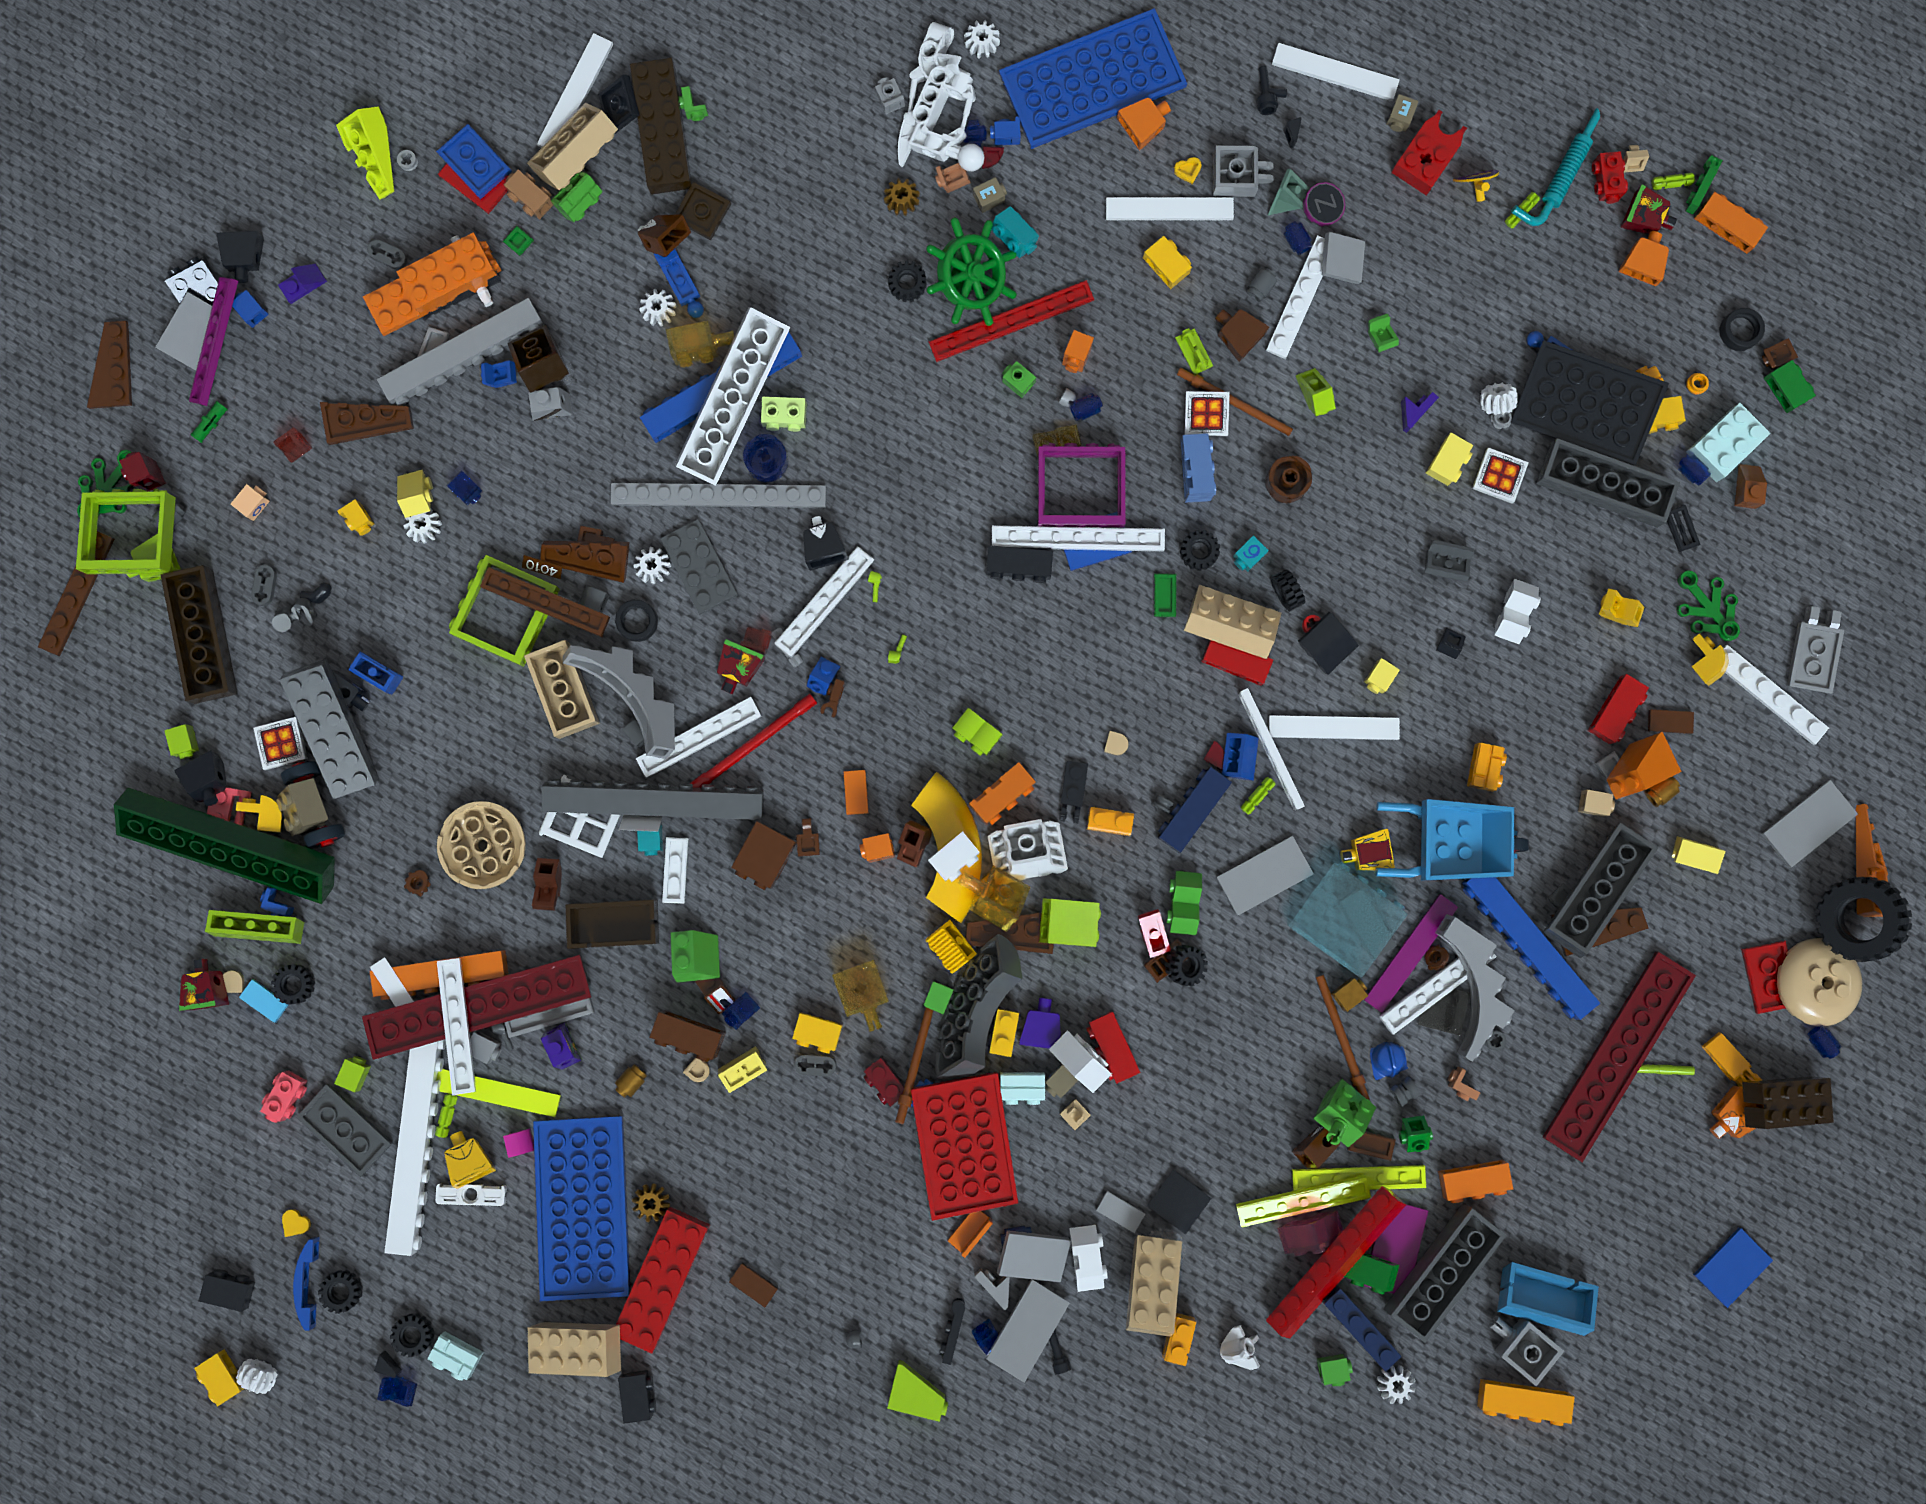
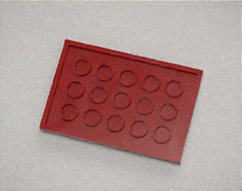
M993 1072L910 1089L931 1220L1018 1204L998 1073Z

